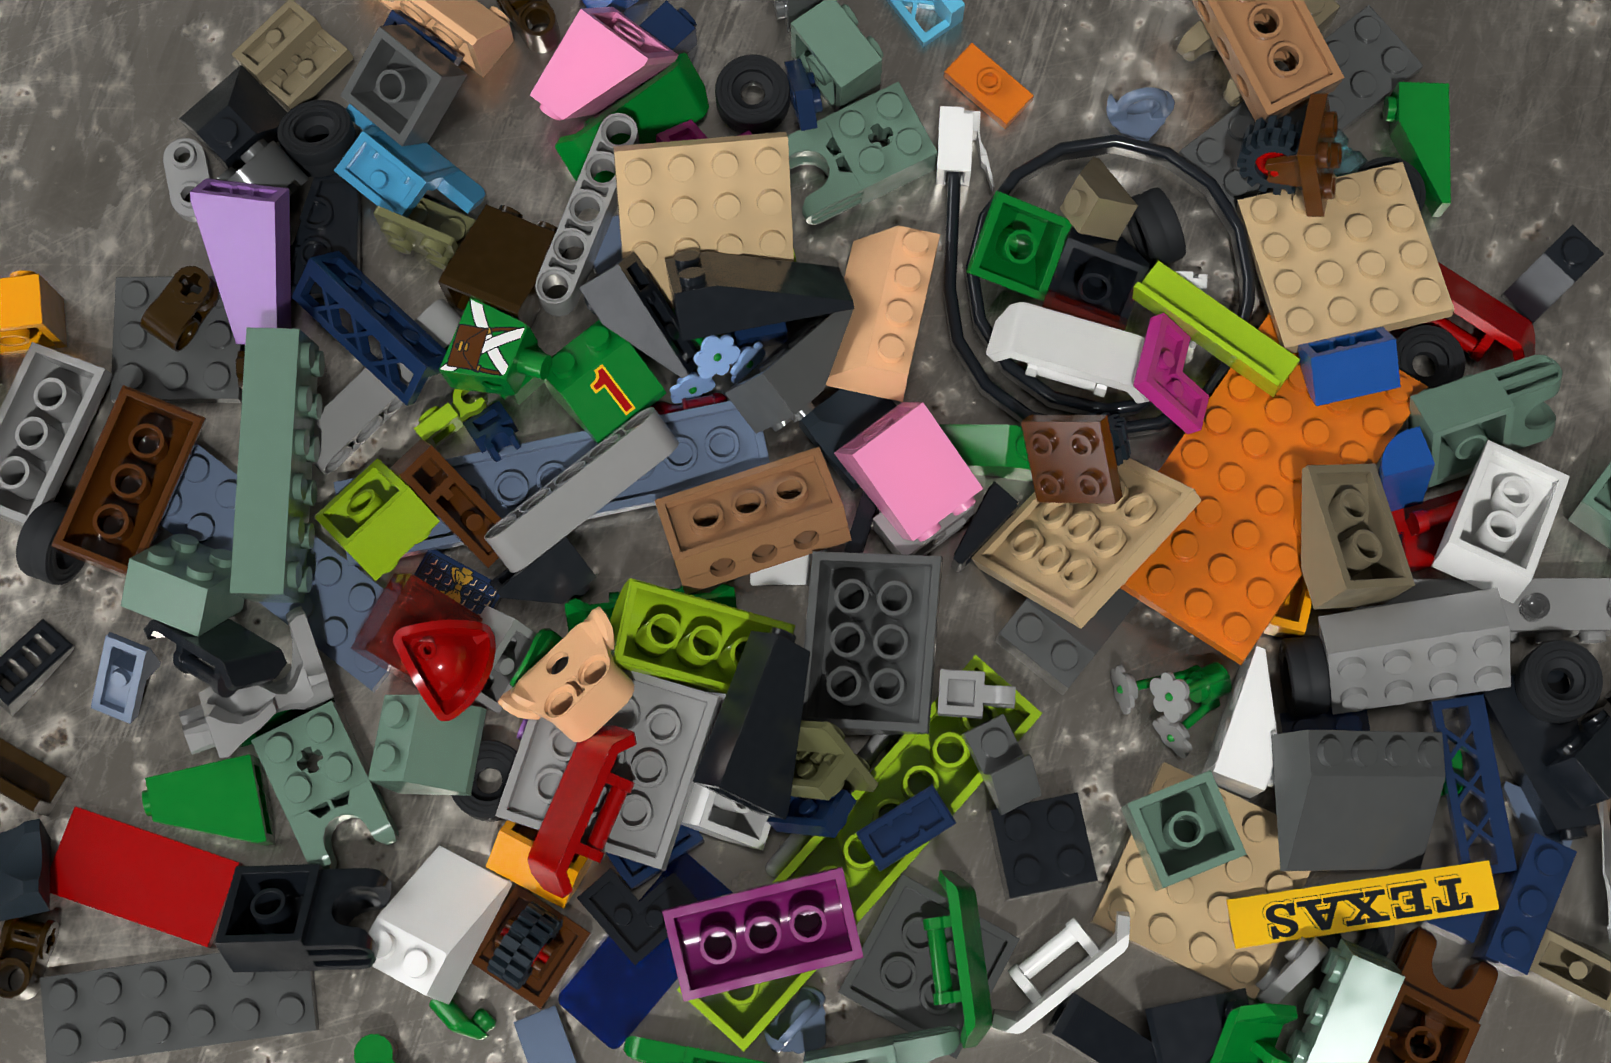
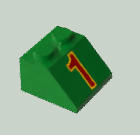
M600 320L552 356L551 370L547 378L543 380L553 398L597 444L636 414L649 408L667 394L633 346L604 326Z

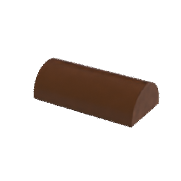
M123 385L51 546L92 566L126 578L129 558L151 547L206 422V418Z

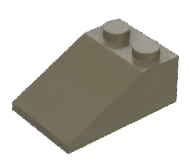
M1375 463L1307 465L1302 469L1301 570L1314 610L1383 605L1415 586Z

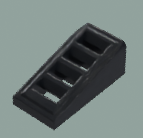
M995 481L989 486L953 555L951 567L956 572H961L972 561L971 558L1017 511L1018 501Z
M41 619L0 657V683L5 678L15 687L12 691L8 692L0 685V706L11 716L29 701L75 649L72 643L44 619ZM41 638L55 649L51 655L36 644ZM29 651L42 662L37 668L24 657ZM16 665L28 674L24 680L12 671Z

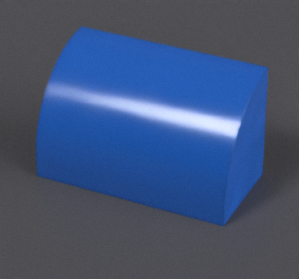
M1384 327L1298 345L1303 378L1308 393L1316 406L1401 387L1396 338Z
M1420 426L1399 433L1388 443L1384 450L1378 473L1391 512L1423 503L1435 462Z

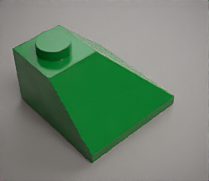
M996 191L966 272L1044 302L1072 224L1065 217Z

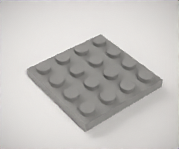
M569 657L559 659L554 664L551 674L561 672L566 667ZM620 668L632 679L634 692L627 704L603 726L616 725L635 732L637 744L618 753L611 769V773L632 781L635 785L631 794L628 793L603 851L666 871L694 786L693 779L710 738L722 698L648 674ZM542 717L539 720L528 719L495 816L539 830L577 742L570 740L552 722ZM605 783L580 842L586 844L611 787L607 783Z

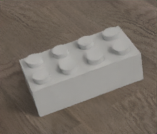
M1498 588L1318 616L1320 639L1324 647L1329 670L1330 705L1333 714L1357 712L1365 709L1402 705L1416 701L1511 687L1510 624Z

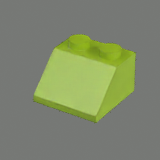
M378 458L314 516L375 581L383 574L392 571L399 563L400 558L415 544L424 541L430 535L432 528L440 522L412 489Z

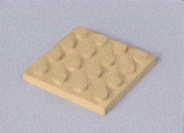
M786 132L613 146L622 259L633 252L636 253L671 310L673 309L665 259L674 258L676 254L682 251L694 250L699 253L708 251L794 262L789 146Z
M1403 162L1336 177L1334 199L1327 200L1324 217H1307L1303 190H1300L1298 187H1296L1293 194H1287L1286 189L1281 190V195H1273V192L1237 200L1236 209L1246 225L1250 253L1279 344L1292 354L1298 352V345L1378 327H1384L1387 331L1452 317L1454 306Z
M1129 458L1128 460H1123V464L1117 466L1123 497L1116 504L1037 502L1034 492L971 559L983 572L1082 629L1202 500L1195 489Z
M1163 762L1148 795L1194 776ZM1219 788L1247 855L1155 891L1133 836L1130 833L1090 923L1115 934L1117 911L1129 912V942L1230 990L1246 988L1247 997L1255 1000L1260 990L1255 984L1267 974L1280 942L1235 949L1226 900L1302 889L1311 871H1280L1277 815Z

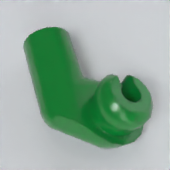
M432 999L429 1003V1007L450 1031L463 1036L482 1040L488 1037V1032L496 1026V1019L484 1008H479L471 1017L453 999L449 1005Z

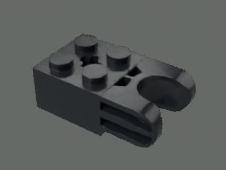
M321 864L236 866L214 944L233 972L355 970L370 968L376 961L378 947L365 929L349 927L348 925L355 917L364 912L380 910L386 907L392 892V882L380 870L372 868L323 869Z

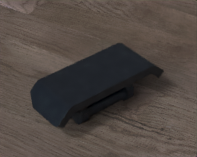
M154 619L143 629L148 640L166 637L176 643V651L173 654L175 668L185 674L193 675L212 687V690L223 698L231 697L238 689L257 686L276 679L287 664L285 656L279 647L231 619H227L199 637Z

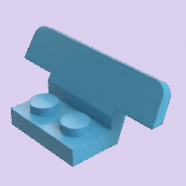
M351 104L348 105L346 110L350 114L352 121L363 131L334 171L374 204L408 218L427 190L433 191L435 189L439 190L467 214L482 203L485 197L484 189L429 144L401 146Z

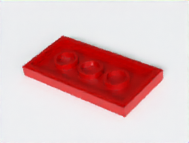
M74 806L50 867V893L211 948L220 925L236 866H242L243 863Z

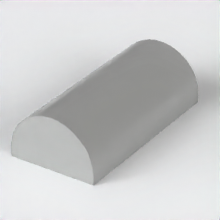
M31 343L0 408L1 519L23 527L29 515L38 506L47 502H54L113 377L108 370L37 343Z

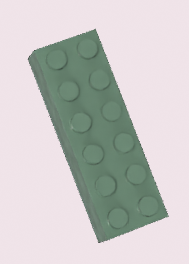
M246 327L230 593L252 602L304 603L305 593H309L312 587V570L310 566L306 565L307 549L313 548L315 540V529L313 523H309L310 506H315L317 501L316 480H312V464L318 462L320 455L319 438L314 436L315 420H320L322 415L321 394L317 393L318 377H322L324 374L325 357L324 352L319 351V346L300 329Z

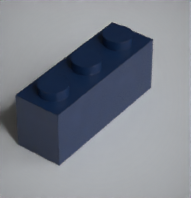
M1538 833L1520 837L1514 851L1517 871L1505 873L1497 893L1499 910L1489 912L1471 958L1480 962L1486 961L1495 966L1497 970L1510 976L1528 975L1577 851Z

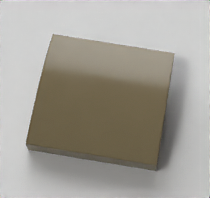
M294 0L286 1L231 54L240 65L288 110L310 101L354 59L344 45L325 31L317 19Z

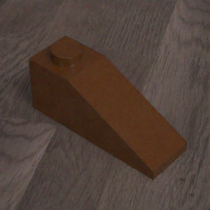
M420 439L389 469L407 484L432 513L489 568L499 557L487 543L484 536L501 518L431 444Z

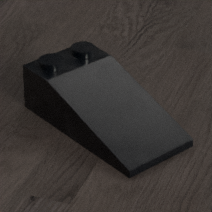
M694 250L682 251L676 254L674 258L665 259L672 304L682 341L854 309L853 299L839 267L708 251L699 253Z

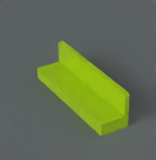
M1159 260L1142 283L1137 282L1133 288L1132 299L1155 315L1165 313L1191 337L1192 341L1273 398L1301 360Z

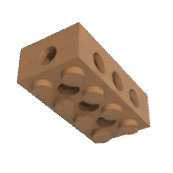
M1192 0L1255 122L1257 119L1263 118L1268 123L1269 116L1277 115V119L1307 105L1310 94H1329L1333 92L1345 78L1304 0ZM1259 23L1266 26L1269 33L1259 32L1254 24ZM1274 60L1284 62L1288 66L1289 71L1278 69L1274 64Z
M820 447L654 500L685 594H690L812 554L813 551H821L852 541L844 506Z

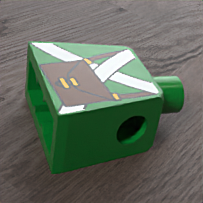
M470 298L439 371L451 388L513 396L519 392L525 375L545 380L551 370L552 357L551 355L536 351L538 340L527 324L481 301Z

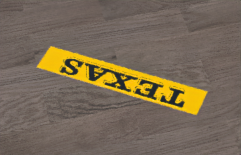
M1489 860L1226 900L1235 949L1298 940L1301 937L1312 938L1499 910Z

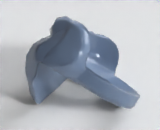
M1151 87L1140 88L1126 93L1119 100H1116L1110 94L1107 99L1106 113L1111 125L1121 135L1149 142V139L1165 123L1166 118L1173 111L1175 100L1166 90Z
M803 986L796 999L790 1001L786 1010L779 1014L774 1022L770 1023L763 1031L772 1051L801 1054L806 1051L819 1049L826 1044L824 1017L826 1012L823 1007L825 995L822 991L815 987Z

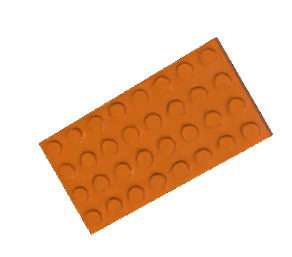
M1269 313L1258 330L1279 344ZM1297 352V353H1293L1295 356H1297V357L1299 358V353H1298V352ZM1300 362L1274 398L1230 368L1208 400L1202 429L1191 434L1185 433L1158 471L1195 489L1202 501L1120 588L1242 666L1303 575L1301 570L1302 469L1307 465L1374 463L1377 465L1388 443L1399 433L1409 418L1410 396L1418 394L1427 389L1428 386L1399 369L1401 386L1399 388L1316 406L1308 393Z

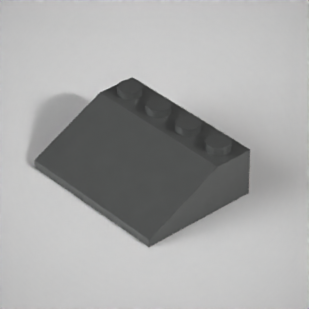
M813 551L804 648L810 651L801 720L831 722L839 727L844 735L929 734L943 566L942 556Z
M1302 730L1271 735L1280 871L1421 869L1446 778L1442 732Z

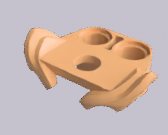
M598 606L593 609L583 622L571 629L542 659L525 672L514 687L503 693L498 700V704L518 718L539 720L542 717L552 722L573 742H582L593 736L627 704L634 692L632 679L614 663L611 654L615 645L613 627L602 608ZM569 657L566 667L561 672L551 674L554 664L559 659Z

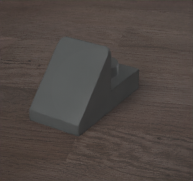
M1004 714L998 715L961 734L1000 815L1042 795L1032 757L1030 754H1023Z

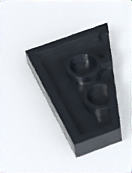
M337 173L325 177H314L299 218L301 221L293 245H290L291 299H293L292 295L311 257L340 251L360 270L361 192ZM314 282L309 294L314 299L324 298L322 288Z

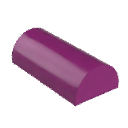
M842 866L662 910L684 1002L864 958Z

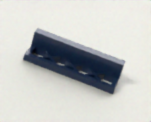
M340 251L309 259L292 298L406 406L414 404L428 377L441 374L439 368L447 351ZM314 282L322 288L325 305H320L309 294ZM339 308H344L351 315L353 332H349L342 325ZM372 335L380 342L383 359H378L371 353L368 336ZM397 363H402L414 374L408 387L400 380Z
M1484 694L1428 703L1433 731L1442 732L1446 773L1444 789L1459 865L1471 863L1468 848L1478 836L1482 840L1485 861H1490L1492 875L1517 871ZM1457 709L1461 730L1460 738L1445 728L1442 710ZM1448 739L1455 744L1451 750H1449ZM1460 748L1465 751L1470 777L1468 781L1453 771L1452 759ZM1456 783L1463 787L1459 794L1457 792ZM1468 792L1473 794L1478 819L1477 825H1474L1462 816L1460 804ZM1464 827L1471 831L1467 839Z

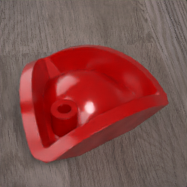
M471 620L430 621L402 627L396 631L393 637V644L412 681L433 714L440 721H450L464 712L478 697L490 676L495 659L496 644L493 631L484 623Z

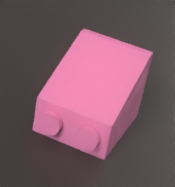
M614 7L580 9L530 96L541 103L539 108L543 113L555 120L561 121L595 115L674 63L679 55Z
M923 402L900 403L834 452L838 460L903 539L910 541L918 539L922 542L933 536L941 529L939 522L950 513L957 516L969 509L976 502L973 496L983 489Z

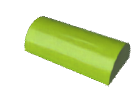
M629 578L618 596L610 619L615 642L611 654L614 663L619 668L648 674L706 692L727 694L750 632L769 633L771 628L775 627L794 635L795 625Z

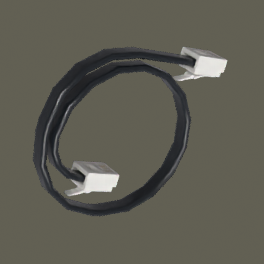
M940 106L936 185H947L943 298L951 347L980 394L1021 423L1028 415L1047 414L1032 411L989 379L964 339L956 291L960 187L969 186L973 140L977 142L980 167L986 171L990 190L994 191L995 189L987 152L980 137V111L964 110V107ZM1116 134L1061 142L1012 170L997 190L1012 196L1020 185L1061 161L1105 154H1117L1164 166L1204 194L1231 236L1239 280V308L1237 315L1250 324L1255 303V275L1246 225L1216 179L1172 148ZM993 197L978 216L965 268L973 327L986 348L988 347L993 328L986 318L980 277L969 274L966 271ZM1174 271L1207 294L1208 274ZM1190 339L1189 348L1195 349L1197 344ZM1012 358L995 362L1004 376L1050 408L1079 415H1089V413L1101 415L1103 412L1110 413V416L1119 414L1121 418L1135 416L1153 405L1151 401L1137 404L1134 399L1102 403L1057 392L1038 378L1025 375L1026 370L1015 363ZM1221 362L1202 388L1209 395V398L1231 368ZM1164 413L1153 418L1125 421L1128 437L1159 433L1174 424Z

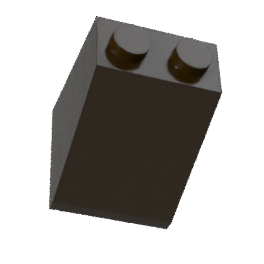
M486 204L438 281L448 303L453 308L464 312L469 299L473 298L532 328L541 308L535 287L536 279L557 227L544 221H538L537 225L522 219L523 215L520 212L505 205H500L499 209ZM566 249V250L564 251V253L562 254V257H563V258H564V256H565V254H566V252H567V249Z

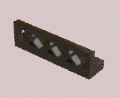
M0 737V793L34 813L49 816L72 778Z

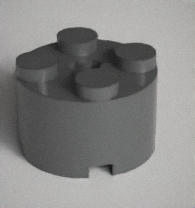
M264 138L256 142L240 157L246 163L241 169L236 171L231 166L216 178V180L288 188L289 196L298 189L293 183L294 180L303 185L309 179L275 140L268 143Z

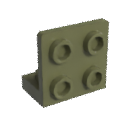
M422 197L408 218L380 206H377L373 213L381 227V232L384 233L388 240L387 244L404 254H410L412 250L426 256L425 260L428 263L442 270H445L476 219Z

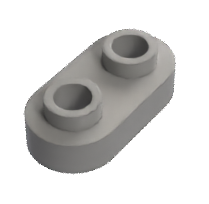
M180 138L171 142L163 154L170 200L173 208L181 218L190 222H197L191 202H186L185 197L205 178L212 179L209 159L197 141L190 138ZM190 153L188 161L184 163L178 162V157L181 154Z
M1301 937L1284 955L1289 962L1280 971L1273 965L1267 974L1255 984L1261 990L1256 998L1261 1003L1278 1004L1316 967L1328 953L1329 949L1317 937H1314L1309 942L1304 937Z

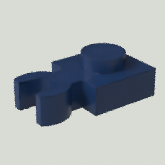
M499 401L463 422V425L482 453L488 451L495 462L502 460L499 452L504 447L513 445L516 450L521 448V442L515 434L519 430Z

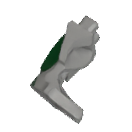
M301 606L292 609L286 614L293 646L292 664L286 677L276 682L270 680L257 686L238 689L234 695L228 698L219 696L209 686L198 693L201 705L179 712L183 725L182 729L192 755L216 747L219 758L229 757L238 747L251 745V740L330 701L335 703L327 674L307 617Z

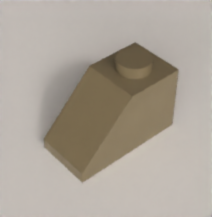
M1092 157L1079 173L1059 209L1078 233L1118 241L1138 205L1100 158Z
M1546 928L1530 971L1611 1012V956L1593 946Z

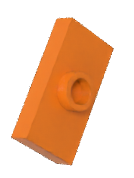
M973 43L944 71L945 79L1004 129L1024 111L1034 98L1031 92Z

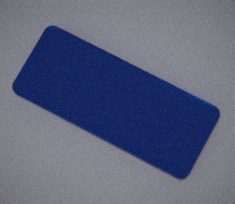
M685 854L666 868V871L659 876L639 901L673 872L698 901L733 892L689 854ZM608 936L559 994V1004L609 1048H620L625 1039L634 1032L678 979L669 938L635 966L611 937Z

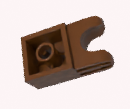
M1416 927L1411 930L1403 939L1393 961L1403 973L1405 979L1368 1063H1465L1481 1027L1479 1021L1498 978L1497 968L1486 961L1469 965L1452 988L1445 987L1438 982L1432 968V959L1437 940L1431 932L1422 927ZM1411 1037H1413L1412 1045L1417 1048L1416 1053H1413L1410 1048Z

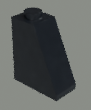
M1072 993L1058 1005L1043 1034L1092 1063H1157L1153 1043L1075 993Z

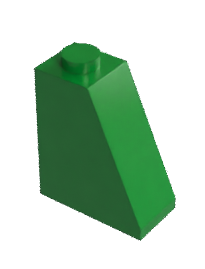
M248 754L145 778L147 790L142 791V803L148 817L152 816L153 822L264 846L275 844L259 758Z

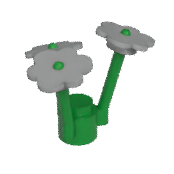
M1213 662L1202 668L1199 665H1194L1178 672L1172 673L1167 671L1160 676L1138 681L1135 680L1132 674L1125 673L1123 665H1117L1116 668L1111 670L1114 696L1125 715L1130 714L1131 708H1134V700L1138 698V690L1150 688L1155 696L1153 700L1155 709L1159 712H1164V715L1153 721V727L1161 735L1162 742L1167 747L1172 748L1181 758H1186L1193 749L1188 741L1190 735L1187 730L1208 712L1220 707L1219 698L1230 693L1232 689V682L1227 670L1218 662ZM1188 697L1195 703L1201 702L1202 705L1183 722H1179L1183 714L1191 710Z

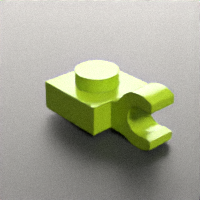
M454 389L452 404L446 403L441 408L434 406L427 410L419 418L418 422L420 424L414 430L420 439L436 448L464 426L463 422L466 419L481 413L487 405L485 400L480 397L474 403L467 404L463 402V398L470 391Z

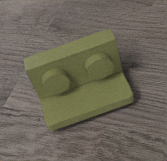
M801 720L791 796L830 800L841 789L873 792L878 786V782L870 774L868 763L862 757L855 754L844 741L845 735L839 727L828 721Z

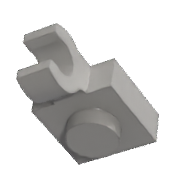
M940 669L938 716L982 719L983 705L1014 709L1016 687L984 685L985 672Z

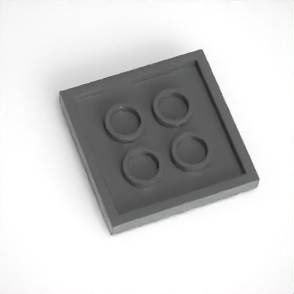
M174 276L116 277L111 371L113 377L111 379L110 400L115 403L122 386L125 385L170 404L242 403V390L239 388L236 375V358L238 351H244V345L236 344L221 295H219L216 306L199 326L191 342L183 350L175 352L140 326L141 318L146 309L159 297ZM209 276L217 284L215 276ZM193 285L189 291L198 295L202 287Z
M902 874L862 947L864 958L854 961L838 993L907 1032L941 1026H953L959 1029L961 1036L965 1022L962 1002L934 1006L932 994H935L929 943L927 931H924L923 919L950 915L948 899ZM979 916L989 992L991 995L1020 939ZM952 927L945 928L953 991H959L960 984ZM960 1043L956 1051L949 1055L957 1059L963 1048L962 1044Z

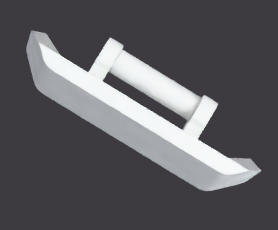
M1026 302L1009 305L995 321L986 355L992 361L997 362L1008 358L1028 363L1025 375L1036 377L1038 375L1093 391V395L1104 397L1107 387H1112L1128 392L1137 404L1149 402L1133 386L1145 337Z
M1117 911L1115 934L1099 947L1076 918L1073 917L1065 924L1066 927L1022 963L1019 965L1016 963L1007 970L1031 1001L1019 1011L994 1009L992 1028L1014 1034L1025 1032L1124 953L1129 944V912ZM1078 941L1089 955L1041 993L1030 979Z

